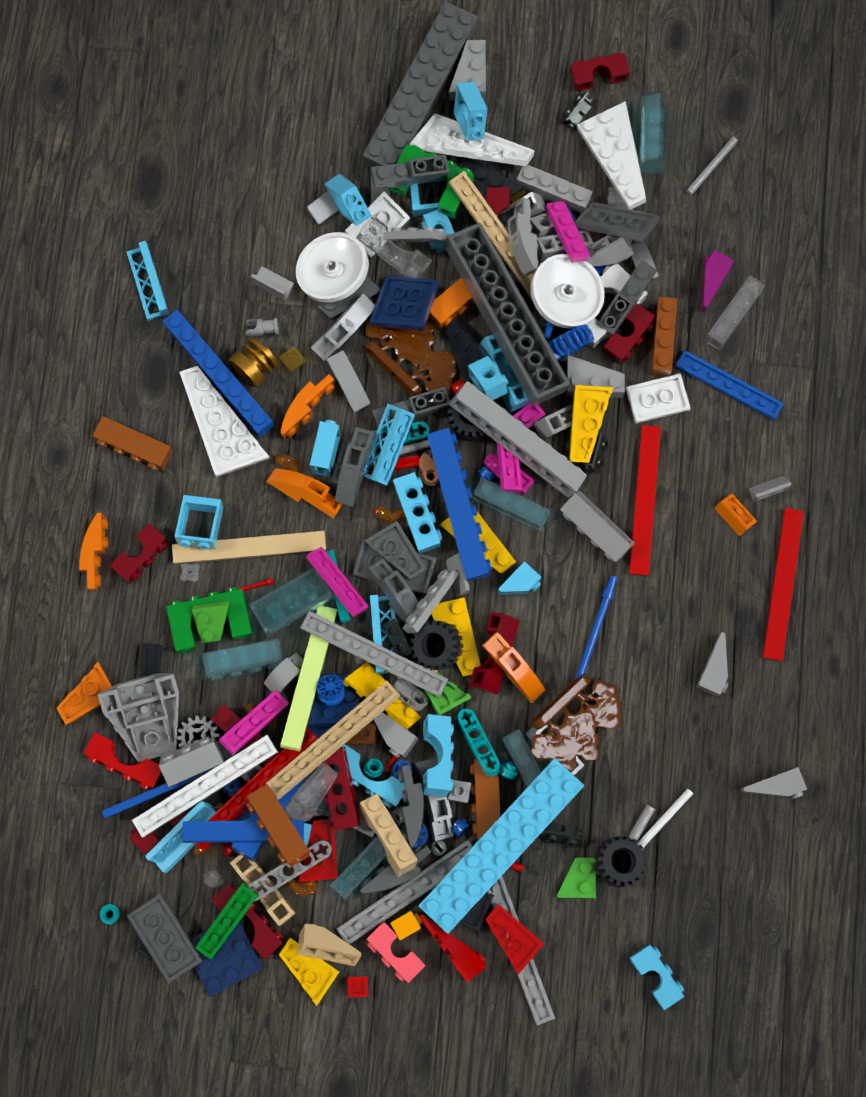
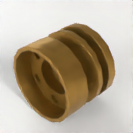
M250 337L247 340L249 345H242L246 354L244 355L236 351L228 361L242 378L256 388L265 380L261 371L264 370L270 374L272 372L271 367L276 368L279 363L273 353L263 343Z

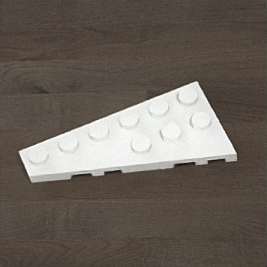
M626 101L577 124V130L628 209L631 210L645 203L646 196Z
M436 113L410 143V146L416 145L426 152L527 166L534 156V150L487 132L484 134V139L466 141L457 121Z
M198 366L180 372L216 477L270 459Z

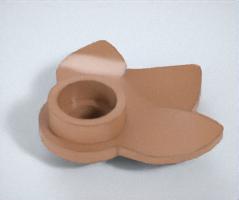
M423 453L419 460V467L422 470L421 479L424 484L434 486L439 482L433 457L431 458L426 453ZM428 474H433V475H434V479H433V480H429V479L427 478V475H428Z

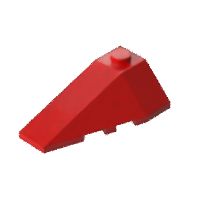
M421 914L419 916L466 982H469L486 968L484 965L486 959L480 951L476 953L452 934H447L439 925L425 915Z

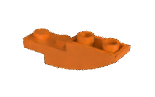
M330 374L316 386L310 381L295 397L282 423L281 435L284 439L292 437L298 431L297 428L301 424H307L313 415L309 407L316 406L324 394L328 395L333 391L335 380Z
M275 468L266 481L295 501L299 502L302 498L333 519L343 505L335 502V497L328 493L330 487L314 478L295 471Z
M97 513L88 527L80 553L79 571L83 574L87 573V589L90 592H98V586H101V576L98 575V567H101V558L98 554H105V548H108V538L105 537V530L108 529V520L102 513Z
M498 632L494 633L482 645L530 703H533L545 691V688L528 664L513 647L509 646Z

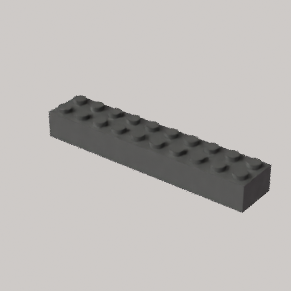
M445 1L363 154L364 165L371 168L397 164L406 144L410 145L411 141L427 123L461 59L467 40H471L478 27V16Z
M481 222L447 236L444 247L532 407L564 393L569 387L570 382Z

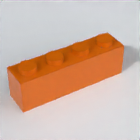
M462 278L456 281L433 302L429 317L440 329L444 326L447 327L450 321L458 314H464L472 302L475 303Z

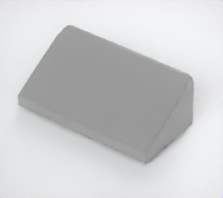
M328 191L307 206L308 213L318 225L339 211Z
M781 476L751 487L749 492L752 500L758 501L788 490L792 483L786 477Z
M456 554L447 559L446 564L448 569H455L459 573L452 585L455 595L461 596L468 594L470 587L466 580L460 554Z

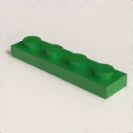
M242 883L195 948L211 960L259 894L245 883Z

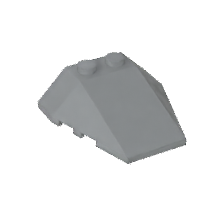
M155 673L125 681L97 694L103 714L110 720L114 729L125 741L124 743L138 762L144 761L146 758L160 757L177 749L179 689L174 673Z

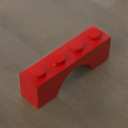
M94 732L84 751V754L88 755L87 760L98 764L100 761L106 764L105 769L113 773L118 770L123 773L121 777L131 782L133 779L140 781L139 786L150 790L151 787L157 788L163 776L159 764L147 758L137 765H124L116 756L115 742Z

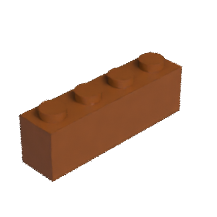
M659 297L656 303L651 376L668 377L672 372L678 298Z
M102 416L93 434L97 445L103 448L109 446L113 448V452L121 456L127 454L131 456V460L137 463L145 462L147 467L155 471L158 469L164 471L173 453L171 446Z
M474 759V764H470L471 776H475V783L471 784V795H475L476 803H472V815H476V823H473V835H477V839H480L500 817L498 774L493 777L486 776L477 760ZM487 759L488 767H490L491 770L494 769V766H492L489 762V759Z
M268 784L247 796L248 803L246 806L251 814H256L258 818L256 822L261 831L265 830L269 835L267 840L272 848H277L279 852L277 857L282 865L286 864L288 868H291L310 856L307 846Z

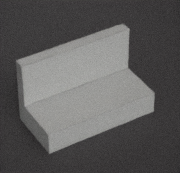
M261 266L257 275L252 274L251 276L254 285L286 301L295 286L293 282Z

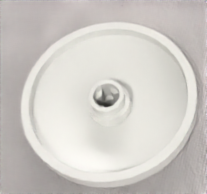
M342 232L322 235L310 242L300 254L296 265L297 282L304 293L316 301L336 302L353 294L365 280L369 267L367 252L360 241L352 235Z
M559 254L546 259L534 272L531 280V297L536 309L547 321L556 326L571 329L588 324L598 315L604 302V286L598 272L587 261L571 263L568 254Z

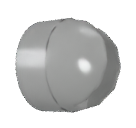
M442 840L432 843L431 851L434 855L441 856L446 852L447 847ZM436 843L443 849L441 853L434 846Z

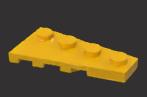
M574 385L570 462L589 463L613 387Z
M477 512L478 515L474 517L476 523L480 522L482 534H479L480 539L485 541L488 551L484 552L485 557L490 559L492 568L501 575L516 564V561ZM450 518L439 524L441 528L455 538Z
M465 597L438 603L431 615L434 621L447 622L454 625V629L459 630L458 635L462 636L463 640H460V643L463 644V648H460L462 655L457 657L459 660L456 664L463 677L471 676L474 667L481 665Z
M368 662L343 681L346 687L350 685L357 690L356 694L360 697L364 695L366 698L386 682ZM399 699L384 710L387 712L386 715L406 730L421 718L415 710Z

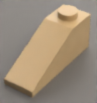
M305 923L299 934V955L355 966L361 957V952L324 927Z

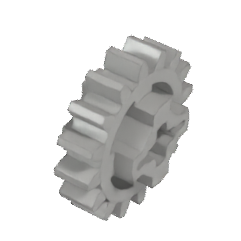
M197 715L194 721L189 717L188 724L182 722L184 729H178L182 734L177 739L182 741L178 745L182 748L198 743L199 740H196L195 737L196 733L201 734L202 739L207 737L209 731L211 732V738L215 737L216 739L220 735L215 733L218 727H212L214 723L212 720L207 723V717L204 716L200 720V717ZM196 724H202V725H203V726H201L200 728H193V727H192V726H194V725H196ZM187 732L189 733L190 739L188 742H186Z

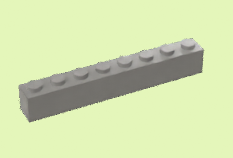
M467 381L450 401V406L569 498L578 491L587 475L579 467L567 460L564 455L553 449L550 444L539 438L535 432L525 427L521 421L511 416L506 409L497 405L489 396L478 390L474 384Z

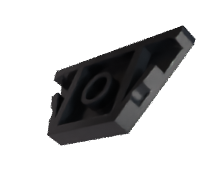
M463 157L462 168L464 167L472 171L474 174L473 184L482 197L483 192H487V188L509 187V198L518 192L524 191L525 188L521 184L467 157Z

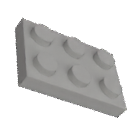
M423 227V229L407 228V230L392 228L391 232H384V239L404 243L446 242L447 236L452 234L445 233L444 229H434L432 227Z

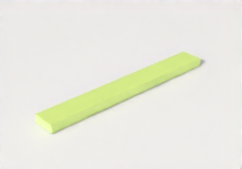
M319 605L316 614L335 623L337 609ZM312 634L310 635L281 741L282 748L299 752L315 698L317 682L320 679L329 645L328 642Z

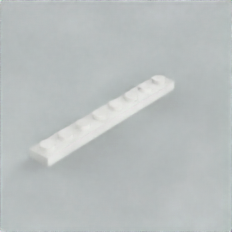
M266 735L132 821L140 835L145 837L272 757L278 751L269 736Z

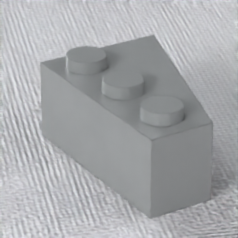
M467 40L449 90V101H455L457 83L474 81L485 101V40Z
M570 355L567 356L566 377L570 385L566 390V398H574V385L613 387L609 398H623L625 393V374Z
M205 737L199 740L198 743L161 755L159 767L170 787L224 763V756L215 737Z

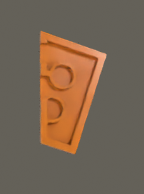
M99 662L93 666L94 668L84 676L78 686L56 708L65 725L71 724L101 706L97 694L112 687Z

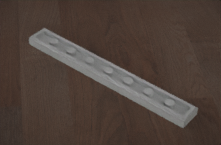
M311 611L308 612L300 629L438 697L441 696L448 682L447 678Z
M467 840L338 927L337 931L343 940L351 944L438 885L473 847L470 841Z
M501 876L487 891V894H494L491 905L494 910L499 904L518 920L505 882ZM532 958L518 977L535 1023L540 1025L555 1019Z

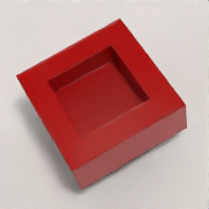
M368 976L348 977V998L369 997Z

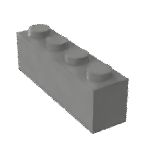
M530 165L523 166L517 178V183L524 186L525 192L537 193L544 200L552 203L564 201L569 210L578 214H582L591 201L593 191Z
M581 491L574 493L560 509L563 512V516L568 521H573L577 525V530L591 538V543L597 548L600 547L605 552L604 555L611 561H619L635 544Z

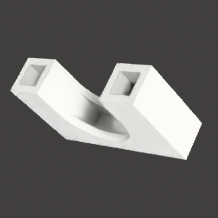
M618 263L612 266L608 265L602 271L603 275L600 278L604 286V293L617 295L630 277ZM646 291L637 302L639 305L646 299L648 294ZM595 318L586 324L594 336V341L589 344L592 348L596 347L607 336L608 332L598 325L599 321Z

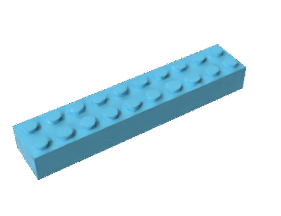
M554 758L419 904V907L448 934L584 787V784Z

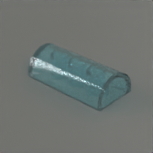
M661 91L648 92L641 97L639 168L641 172L649 175H664L666 106Z
M313 567L249 604L265 634L269 637L304 617L309 611L312 612L335 599L327 583Z

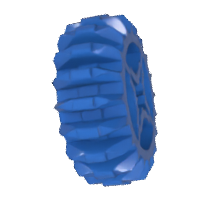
M580 325L553 339L548 345L557 361L591 344L594 341V336L588 325Z

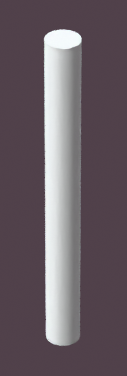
M686 789L640 839L637 845H642L644 848L693 793Z

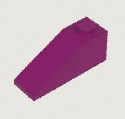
M714 250L712 255L708 254L703 262L705 268L703 270L701 311L704 313L734 260Z

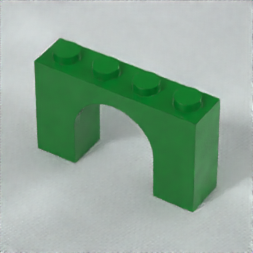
M406 144L397 164L407 163L409 159L437 155L431 152L426 153L416 145L410 146ZM447 160L449 174L443 176L447 182V187L438 204V212L455 219L463 203L449 185V181L465 171L473 183L474 174L471 170L464 167L459 168L452 161ZM410 185L396 188L387 187L388 190L405 197Z
M238 587L229 588L227 592L221 594L219 591L208 594V597L204 598L194 596L189 598L190 601L182 602V600L173 601L170 606H166L174 646L178 654L197 649L193 632L194 616L192 612L193 606L229 601L227 616L233 639L239 640L254 636L244 591L238 589Z

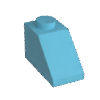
M524 561L498 589V593L500 595L528 594L530 591L535 592L541 585L539 582L541 576Z

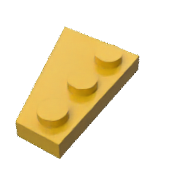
M290 938L279 956L317 1006L340 971L322 959L299 955V943Z

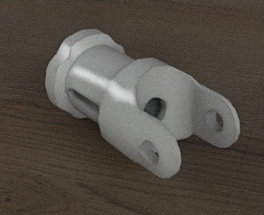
M274 318V320L252 319L247 320L245 323L247 326H256L255 329L245 332L247 336H263L264 333L279 334L278 318Z

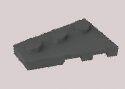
M366 276L361 286L350 296L336 302H320L317 308L330 320H333L342 315L363 293L370 299L375 295L378 296L381 289Z
M397 521L364 540L367 545L409 580L427 571V568Z

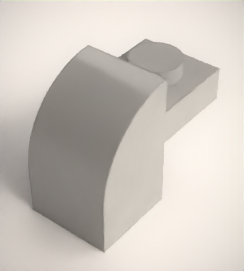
M297 653L290 658L287 657L271 672L264 684L272 692L276 690L279 694L283 693L299 677L304 660Z

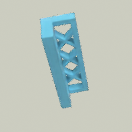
M146 241L139 242L140 248L127 251V256L147 320L150 321L169 315L149 247ZM142 253L143 260L141 264L134 262L132 256ZM141 269L148 272L146 281L138 278ZM146 286L153 288L154 293L151 298L143 294ZM152 303L158 305L160 312L150 315L148 310Z
M387 404L364 467V477L388 485L415 414ZM394 410L396 411L394 419L390 421L391 412ZM388 429L387 436L383 438L384 430ZM381 447L380 454L376 456L377 448ZM374 465L372 475L367 474L370 466Z
M370 595L374 643L382 646V642L388 635L381 628V623L385 618L389 621L395 619V611L390 608L385 614L379 609V601H390L387 596L378 597V595ZM376 666L377 674L389 673Z
M201 800L145 857L148 861L155 862L163 873H167L196 845V843L182 842L183 821H207L217 811L210 803Z

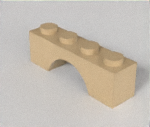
M378 794L360 802L358 812L367 827L373 829L379 837L386 851L388 862L397 877L414 869L418 860Z
M241 855L230 862L248 885L266 874L255 860L251 862ZM267 877L266 884L269 887L275 886L273 882L269 879V877ZM262 880L258 882L261 885L258 888H254L253 886L250 887L257 893L261 889H263L264 892L268 891L263 886ZM278 889L260 899L278 926H282L296 914Z

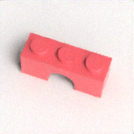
M383 922L367 938L369 941L367 945L374 953L378 951L383 956L381 960L388 968L392 965L396 969L395 975L402 982L406 980L409 983L426 965L413 951L406 957H396L391 951V944L398 936Z

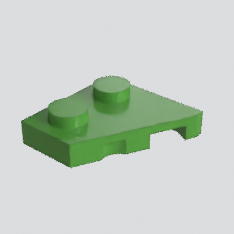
M229 601L193 606L192 612L202 643L221 640L230 604Z
M447 682L440 697L424 690L439 716L472 698L468 693L466 694L458 689L452 682Z
M574 859L557 894V898H596V870L593 865L595 859Z

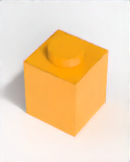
M410 911L391 922V925L399 940H402L421 929L420 924L423 922L417 912L413 914Z

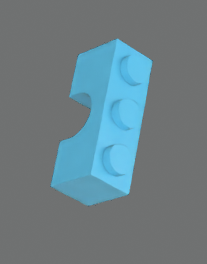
M648 944L630 956L629 959L640 975L651 970L659 974L660 984L651 993L660 1007L665 1010L684 997L682 994L684 989L678 980L674 982L671 977L673 972L668 964L665 963L663 965L659 959L662 955L656 946L652 947Z

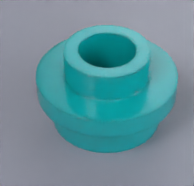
M370 759L364 765V772L371 778H377L383 772V765L378 759ZM374 767L376 771H372L370 768Z
M508 762L505 765H500L499 773L509 779H514L518 775L516 766Z
M107 904L101 908L99 915L103 923L113 924L119 919L120 912L115 905ZM109 910L113 912L112 918L107 917Z

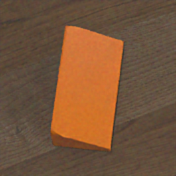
M732 493L715 507V510L739 536L757 522Z

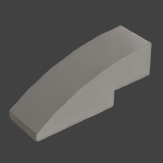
M344 351L327 358V363L353 412L355 413L371 405Z

